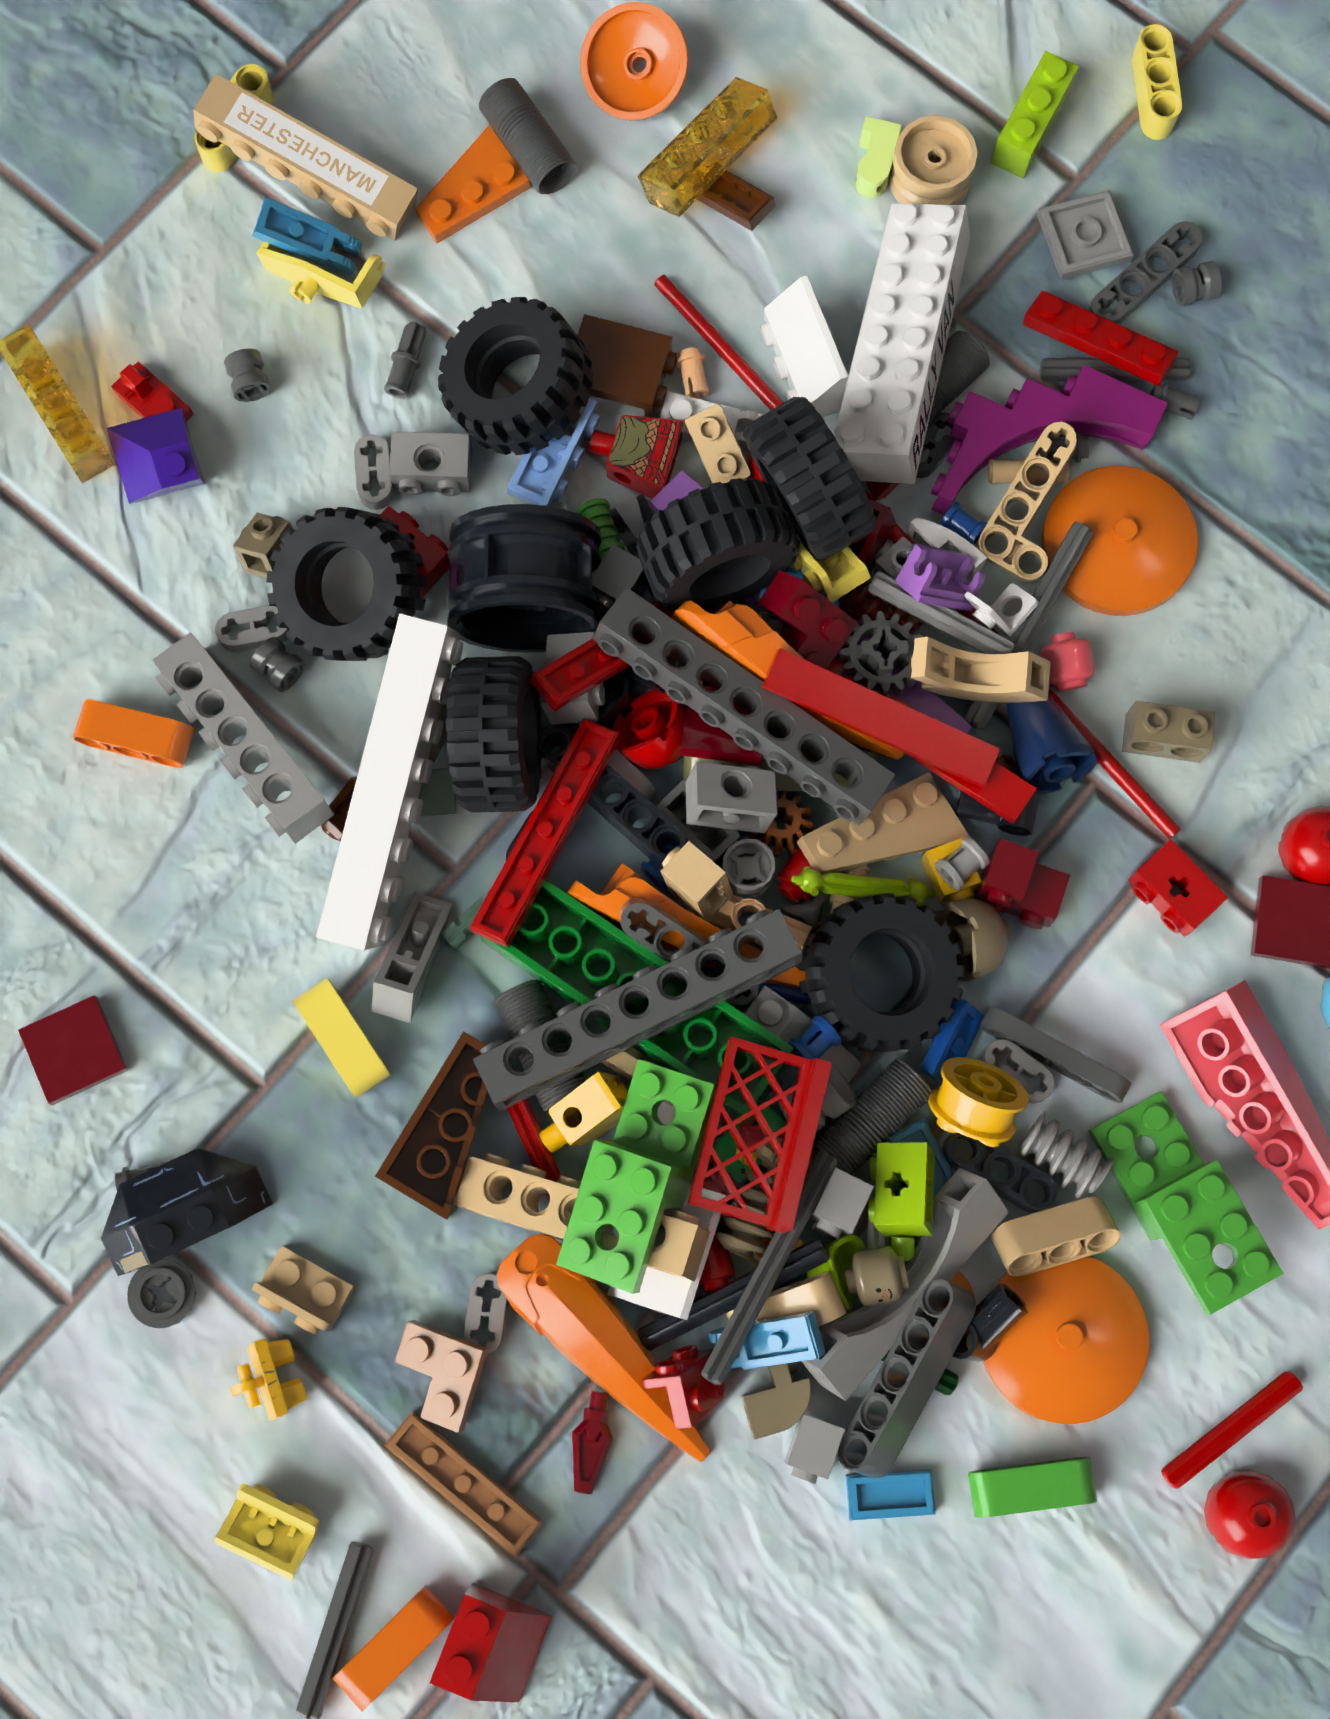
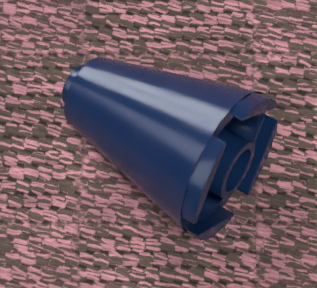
M1049 693L1047 701L1006 702L1018 776L1036 787L1035 792L1040 795L1056 792L1062 789L1060 782L1071 777L1073 782L1076 783L1093 770L1097 764V757L1093 747Z

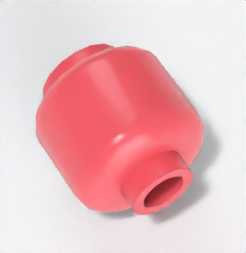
M1074 632L1051 636L1052 644L1044 646L1040 651V657L1051 661L1049 685L1056 686L1057 692L1088 686L1087 680L1095 674L1090 642L1082 638L1075 639Z

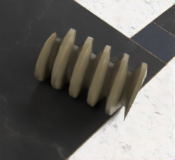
M747 1171L746 1177L750 1182L755 1180L756 1177L753 1172ZM773 1176L766 1178V1181L769 1184L770 1188ZM758 1183L742 1192L741 1195L746 1200L745 1204L749 1211L764 1215L768 1198ZM735 1201L731 1203L732 1206L738 1207ZM724 1217L723 1223L731 1232H717L715 1235L716 1239L723 1245L724 1249L758 1266L759 1262L753 1257V1253H765L767 1247L760 1239L761 1237L773 1238L775 1232L766 1229L767 1227L738 1218Z

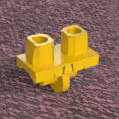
M266 1338L253 1342L252 1345L247 1347L256 1378H253L249 1363L237 1367L241 1383L230 1388L232 1396L245 1393L250 1409L261 1405L257 1388H259L269 1421L289 1413L288 1409L307 1399L300 1377L282 1384L278 1380L275 1368L295 1361L289 1339L267 1343Z

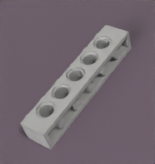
M191 632L152 659L161 672L155 677L169 696L177 692L181 697L182 701L176 705L191 724L197 719L204 727L198 732L212 751L220 747L226 756L220 761L234 779L242 775L248 785L242 788L256 808L262 804L267 807L270 814L264 818L279 837L286 832L296 844L334 816L324 798ZM201 680L197 686L190 688L194 682ZM224 707L220 713L211 716L214 710ZM246 735L239 743L232 744L238 736ZM268 762L265 769L254 772L258 765ZM291 791L286 799L276 801L282 792Z

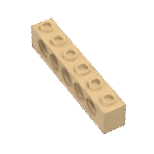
M486 1153L484 1160L469 1156L453 1202L454 1205L483 1216L564 1240L581 1184L580 1181L560 1175L557 1183L545 1179L546 1171L525 1164L522 1165L521 1171L508 1168L509 1160ZM508 1182H512L513 1188L510 1196L502 1200L501 1192L503 1187ZM549 1193V1205L545 1210L539 1212V1199L544 1194ZM675 1210L673 1217L663 1215L659 1228L664 1227L666 1237L660 1246L652 1249L647 1267L695 1282L710 1231L699 1226V1217L678 1210ZM607 1225L602 1231L601 1238L605 1247L612 1250L619 1242V1235H614L613 1225Z

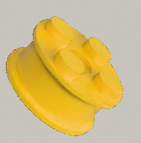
M955 1057L946 1060L941 1068L942 1084L934 1089L928 1098L929 1107L938 1118L936 1121L938 1126L945 1131L960 1133L979 1140L990 1147H998L1000 1143L1010 1140L1016 1131L1015 1115L1023 1111L1029 1102V1095L1023 1085L1004 1070L984 1061L966 1057Z

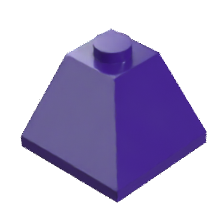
M182 408L106 428L129 504L205 484Z

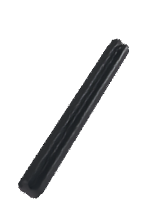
M814 1239L792 1250L772 1289L826 1263L829 1260V1254L824 1243L820 1239ZM755 1270L693 1300L687 1320L666 1314L640 1327L638 1337L642 1346L651 1351L735 1309Z

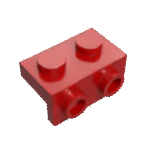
M696 1345L676 1348L672 1351L670 1358L656 1363L655 1370L642 1379L644 1388H667L676 1429L693 1427L724 1399L725 1380L721 1385H716L701 1375L713 1349L697 1350Z

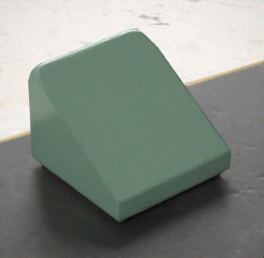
M449 768L432 769L428 783L421 784L418 799L423 800V806L420 816L457 814L456 796L453 791V781Z

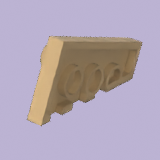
M928 772L881 796L871 813L860 825L854 821H847L839 817L802 836L797 841V844L812 869L817 870L822 875L826 872L837 873L864 867L872 862L892 861L913 853L920 852V854H923L925 851L962 837L963 839L971 837Z

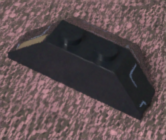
M197 1148L119 1184L101 1240L117 1275L121 1276L153 1264L224 1231L273 1205V1201L257 1166Z

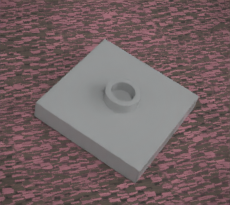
M1110 190L1039 208L1037 217L1060 280L1132 261L1134 253Z

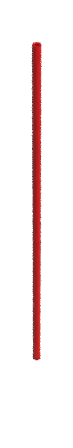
M661 275L657 278L654 286L770 411L784 403L666 275ZM865 490L868 496L867 498L875 501L873 497ZM895 523L888 538L895 544L904 536L911 544H914V541ZM974 607L971 612L955 609L958 613L979 623L973 617V613L976 611ZM994 627L991 629L995 633L999 634ZM1049 687V695L1093 747L1098 764L1170 840L1181 828Z

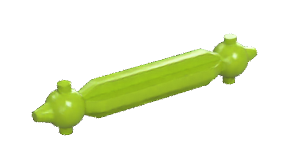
M808 866L803 868L801 874L791 878L792 883L800 886L804 892L811 893L812 896L818 895L819 890L825 894L860 898L880 893H893L895 897L906 895L915 898L917 906H923L926 899L935 897L934 891L928 889L923 882L916 881L915 878L909 879L907 884L905 881L833 872H826L821 875L817 870L811 869Z

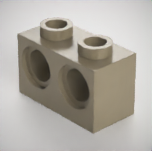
M1135 701L1125 714L1122 752L1200 763L1212 750L1215 712Z

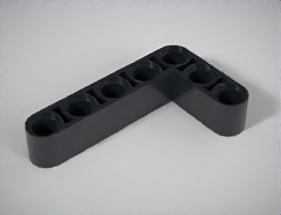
M621 672L603 682L605 687V704L599 706L598 721L594 722L611 730L620 714L626 718L633 710L629 704L634 701V696L627 677ZM612 692H622V694L617 698H607V696ZM550 722L539 734L537 740L538 749L545 764L553 773L579 728V723L551 724ZM566 745L565 749L560 753H550L554 747ZM607 764L587 803L660 869H663L662 863L668 854L662 853V848L670 843H677L682 848L687 843L685 833ZM611 794H622V797L616 802H605ZM641 818H649L651 820L643 828L633 827L634 823Z

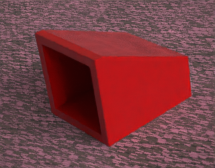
M472 1583L463 1596L429 1683L470 1701L520 1702L552 1615Z

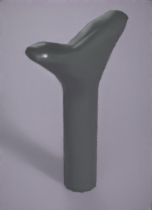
M819 890V894L812 896L809 901L783 906L782 911L788 916L800 918L802 923L812 926L810 934H814L818 930L816 924L821 920L822 908L831 894H825Z

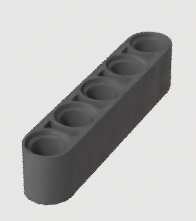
M933 1279L923 1288L840 1442L838 1458L845 1469L872 1478H882L892 1469L974 1317L976 1301L970 1291L943 1279Z

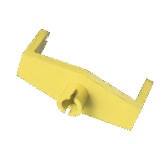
M263 241L257 251V255L264 268L293 282L294 284L289 289L290 293L301 302L304 299L306 304L311 303L316 293L363 308L380 281L385 268V263L381 261L382 257L373 254L367 259L352 284L307 261L282 254L284 249Z

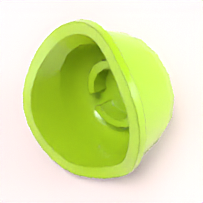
M845 1235L836 1240L823 1242L827 1248L829 1260L808 1271L807 1278L824 1272H830L845 1310H851L857 1293L849 1294L845 1268L853 1267L852 1258L855 1252L866 1250L858 1236Z

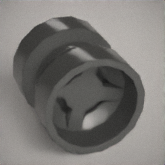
M1214 261L1200 263L1194 269L1188 266L1174 269L1172 273V291L1179 306L1193 304L1199 298L1205 301L1217 299L1221 295V274Z
M251 348L240 349L232 352L225 358L224 365L228 376L233 378L231 388L236 400L242 402L255 401L265 397L270 392L269 379L266 374L262 373L264 363L260 351Z
M271 637L258 647L249 665L259 675L267 674L270 678V684L279 692H284L300 678L306 663L298 655L286 652L285 645L276 637Z

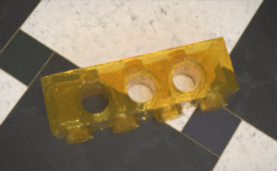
M735 77L637 175L649 204L680 217L778 118L768 90Z
M28 324L1 339V354L81 483L116 465L31 326Z

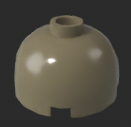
M965 898L942 904L945 908L944 910L937 911L935 920L937 922L946 920L953 930L947 935L950 942L959 941L962 950L961 954L956 955L957 965H965V978H958V981L967 982L979 979L995 971L1003 963L1008 951L1011 932L1007 921L1002 918L993 906L982 900Z

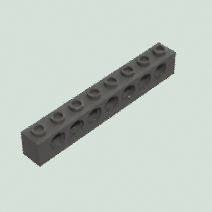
M626 587L599 622L593 640L598 643L599 647L606 654L619 657L632 666L633 671L639 677L655 682L665 689L667 695L672 700L681 704L685 703L698 712L705 723L713 727H719L732 736L734 742L741 748L761 753L762 758L766 760L771 769L791 777L800 784L802 790L808 795L824 800L834 808V811L841 818L847 821H854L860 825L871 813L895 777V774L791 701L761 688L763 684L761 680ZM633 635L643 636L648 641V644L637 642ZM666 658L677 660L682 667L678 668L670 665ZM700 681L710 683L715 691L706 690L702 687ZM734 705L743 706L749 715L739 713L734 708ZM767 728L776 729L782 738L773 737ZM801 751L809 752L814 757L815 762L806 760ZM835 774L845 777L849 786L839 783Z
M780 909L771 913L768 910L757 912L746 920L747 925L733 932L730 928L723 929L709 937L708 944L696 950L693 947L684 948L670 957L671 962L657 969L655 965L645 967L632 976L634 980L620 987L617 984H611L600 989L594 995L596 999L586 1004L580 1005V1003L576 1002L567 1005L556 1013L557 1018L545 1024H542L541 1021L533 1022L519 1030L520 1036L506 1043L503 1040H497L484 1046L480 1050L481 1055L473 1058V1061L493 1104L499 1111H502L803 963L802 951ZM747 943H757L763 948L761 955L755 959L743 957L740 954V950ZM711 961H718L725 966L724 972L715 978L705 976L702 973V969ZM675 979L684 981L687 984V988L680 996L673 997L664 992L668 982ZM635 998L647 1000L649 1002L648 1009L641 1015L629 1014L626 1009L631 1000ZM603 1016L611 1020L610 1027L606 1032L593 1034L589 1031V1024L594 1018ZM557 1036H570L572 1044L567 1051L563 1053L551 1051V1043ZM531 1054L534 1060L532 1066L527 1071L516 1072L513 1070V1062L517 1056Z

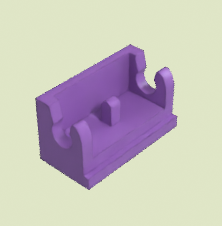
M915 544L895 582L917 602L971 612L973 606L964 597V594L968 591L977 596L984 583L985 574L977 572L973 576L972 582L968 584L967 575L972 570L975 561L969 554Z

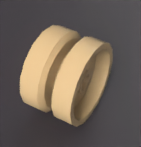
M940 115L920 117L906 125L898 136L889 176L892 194L899 204L960 205L967 196L978 155L975 139L968 129L953 118Z

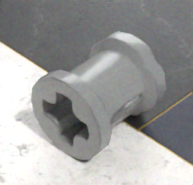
M969 837L963 839L960 843L961 847L945 860L941 858L935 862V868L941 878L956 891L964 887L963 881L979 868H986L990 863L984 850Z

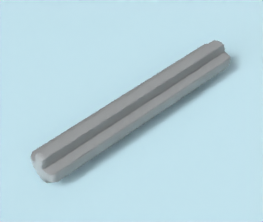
M877 572L869 584V593L984 654L1012 653L1014 643L1009 639L948 607L917 602L895 582L896 579L883 572Z

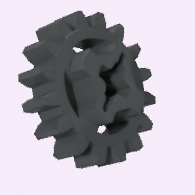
M878 611L874 621L867 614H864L861 617L860 626L858 624L855 626L841 647L843 649L839 651L837 661L846 663L842 668L841 674L842 676L853 675V682L859 685L862 684L872 691L873 689L879 690V694L887 696L890 689L897 696H900L904 690V685L912 688L916 682V679L911 678V658L914 651L915 638L922 637V635H911L909 633L913 625L911 622L903 626L899 625L898 614H894L890 621L885 620L882 611ZM872 635L869 641H862L860 645H857L863 638ZM903 665H907L900 673L892 676L894 669H901Z

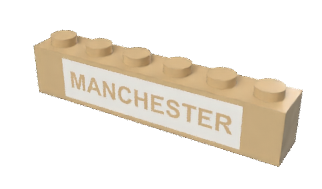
M217 73L193 109L195 128L204 138L212 142L220 141L230 147L241 159L245 161L253 160L264 166L266 171L279 180L287 179L296 184L308 197L313 199L320 198L332 205L337 213L346 218L354 217L363 222L377 236H387L395 241L416 205L417 187Z

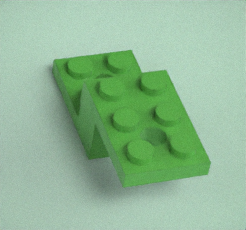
M638 1059L614 1140H594L556 1265L631 1294L640 1292L664 1210L683 1208L705 1136L717 1088L716 1083L644 1059ZM666 1100L674 1105L676 1111L674 1120L668 1125L663 1124L658 1118V1108ZM609 1224L613 1225L619 1233V1242L612 1250L605 1247L601 1238L603 1229Z
M1162 1091L1088 1131L1096 1147L1101 1151L1104 1161L1108 1158L1114 1160L1110 1171L1150 1241L1164 1240L1206 1315L1217 1312L1284 1274L1218 1160L1203 1163ZM1147 1136L1154 1141L1156 1152L1151 1159H1144L1137 1154L1135 1143L1138 1137ZM1218 1244L1228 1246L1233 1253V1261L1226 1269L1217 1266L1212 1257L1213 1249Z

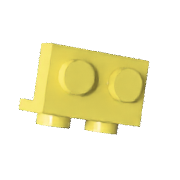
M800 541L796 561L793 566H790L795 572L801 569L804 581L816 591H820L831 602L836 601L871 578L867 567L849 547L844 548L826 560L814 559Z
M242 1483L237 1492V1499L215 1537V1543L293 1581L317 1535L319 1520L314 1517V1513L302 1504L292 1503L289 1505L276 1499L275 1493L265 1486L254 1484L251 1487Z

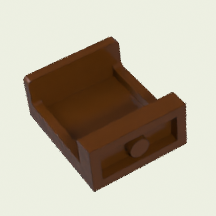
M584 314L578 336L585 344V349L590 353L592 360L590 370L593 372V385L586 390L594 397L641 408L645 411V417L653 418L655 409H662L667 393V386H663L666 374L673 375L678 353L672 352L673 337Z

